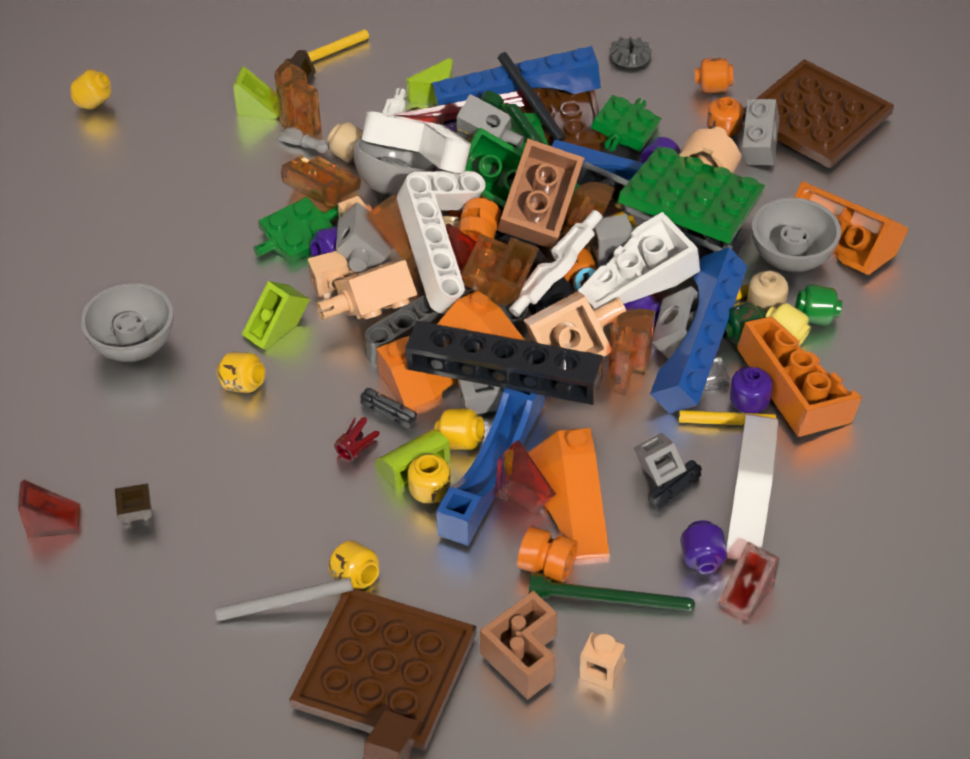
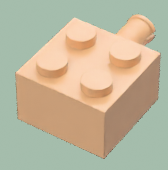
M406 260L390 261L334 281L339 295L318 301L316 306L317 310L330 307V309L319 313L323 321L344 312L346 316L368 319L382 314L380 308L388 309L392 307V309L409 304L408 298L417 295Z
M577 291L524 319V322L535 343L600 354L604 357L613 352L603 332V327L628 314L618 297L594 310L591 308L586 296Z

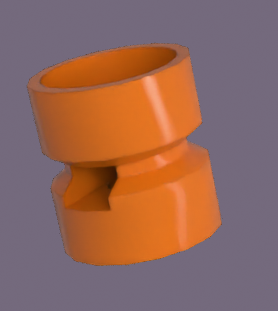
M472 198L468 200L464 205L454 236L456 245L470 254L481 255L489 252L500 222V208L485 198Z
M531 526L527 530L520 546L517 567L530 573H539L542 570L545 578L565 583L575 561L578 542L561 535L553 539L549 531Z

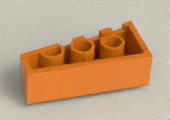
M772 316L745 322L737 350L749 367L760 368L770 375L773 382L771 399L797 437L853 422L862 400L861 395L855 390L848 391L842 385V378L835 372L829 374L819 365L820 359L813 352L809 353L798 346L800 341Z

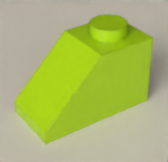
M268 281L242 335L260 348L268 349L298 325L310 299L290 285Z

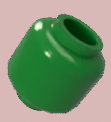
M809 284L804 290H799L795 308L809 317L810 324L828 326L834 318L840 317L842 300H838V295L834 288Z

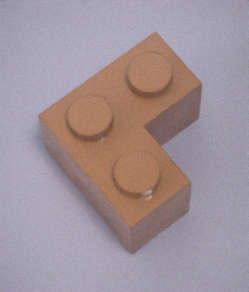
M532 591L480 630V654L527 700L554 680L555 656L545 645L556 637L557 612L538 594Z

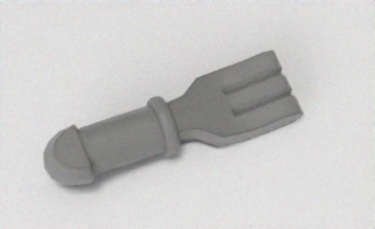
M287 127L277 137V140L280 142L301 145L303 148L314 149L319 153H326L329 149V144L325 140H319L310 135H303L302 131L293 127Z

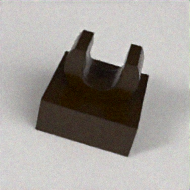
M306 50L296 51L291 59L284 60L280 66L281 69L288 70L289 74L286 80L293 81L296 88H305L316 73Z
M148 483L115 489L116 511L119 523L125 522L130 524L131 521L140 519L148 521L149 518L153 517Z

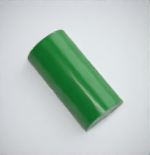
M481 127L478 129L471 141L465 171H473L483 177L485 188L480 196L492 201L503 209L505 208L523 152ZM577 183L575 185V189L569 207L572 204L574 198L576 197L581 187V185Z

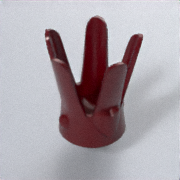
M354 417L346 433H343L334 443V448L339 454L337 456L338 460L342 457L348 462H353L362 450L378 442L374 439L379 436V431H373L362 438L363 432L361 430L367 423L366 417H362L353 427L356 419Z

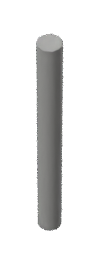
M351 577L217 607L215 608L216 619L219 622L354 591Z

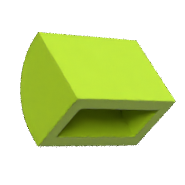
M431 429L375 460V467L392 488L398 491L408 485L407 473L409 465L419 456L427 454L437 455L449 463V441L441 432Z

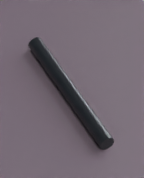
M507 52L501 53L497 59L554 140L564 141L566 136Z

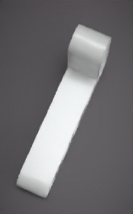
M367 111L361 140L370 143L417 151L438 168L455 173H465L471 146L470 142L443 125L373 111Z
M450 171L413 172L407 176L396 196L428 303L434 311L446 314L454 303L461 298L465 289L440 211L463 210L468 200L480 197L485 188V181L481 175L473 171H465V173Z
M746 414L727 541V559L759 564L773 480L778 419Z

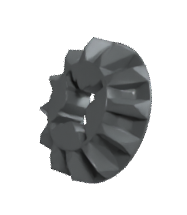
M630 36L628 39L620 37L618 41L612 42L611 48H609V56L614 63L620 66L639 67L650 60L652 49L649 48V42H642L641 38L632 39Z

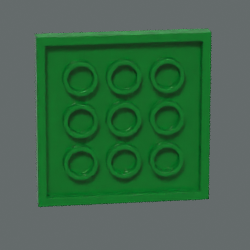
M658 146L620 192L618 203L653 216L663 212L674 224L730 244L762 197L765 185L758 183L752 177H742L731 173L727 168L704 164L701 159L696 157H682L672 148Z

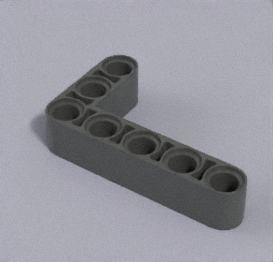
M472 267L460 273L465 289L461 298L475 291H480L499 306L522 337H526L528 328L524 319L528 318V308L526 307L519 317L513 315L509 308L518 299L514 294L482 268ZM426 294L376 322L365 332L368 360L378 365L376 348L410 336L417 321L437 324L445 314L434 311L428 303Z

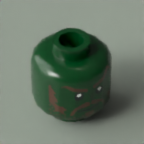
M743 302L731 307L723 338L738 346L745 322L766 318L762 308L755 306L751 302Z

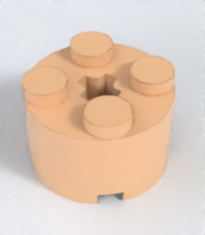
M721 127L694 131L690 134L679 153V156L699 158L704 164L727 168L731 173H734L741 160V153L738 147Z

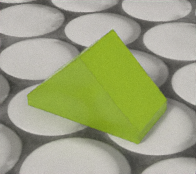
M448 58L407 78V100L410 103L437 105L433 82L453 78V60Z
M242 66L233 84L237 115L276 119L284 99L245 66Z

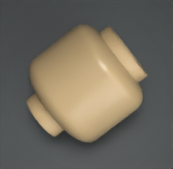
M350 122L343 123L342 125L337 124L327 139V142L330 144V152L348 164L354 163L355 142L362 138L363 130Z
M773 271L759 272L749 282L747 301L755 306H760L766 315L771 307L778 308L787 302L788 282L779 273Z

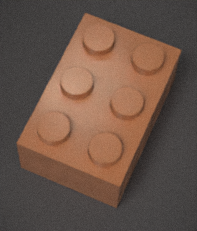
M528 139L497 231L552 249L558 240L584 157Z

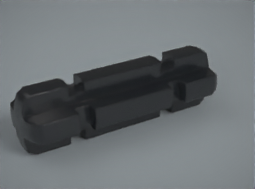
M366 388L361 393L360 403L370 409L375 407V412L394 422L399 420L398 424L406 428H411L416 423V411L408 407L403 409L402 404L383 394L378 396L379 392L372 388Z
M689 460L684 464L687 471L661 484V487H654L648 493V501L655 508H661L669 502L668 499H673L690 485L689 482H694L701 476V466L694 460Z

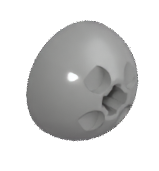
M361 139L355 142L354 161L357 171L369 187L381 194L397 196L410 173L436 171L437 166L417 151L370 143Z
M802 198L773 200L763 205L755 213L752 220V238L759 254L770 265L787 272H805L822 265L836 250L841 236L839 221L830 210L819 203Z
M140 283L120 284L101 291L86 304L81 314V329L91 347L102 356L118 362H136L155 354L168 340L173 327V306L167 295L153 286Z

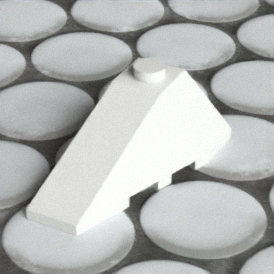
M661 212L639 225L631 233V239L623 247L619 246L614 251V257L606 266H600L578 291L586 296L591 308L596 310L617 297L625 304L675 287L700 272L698 248Z

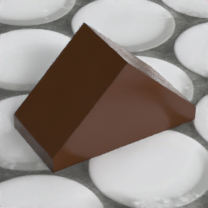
M385 710L365 740L363 759H409L421 722Z

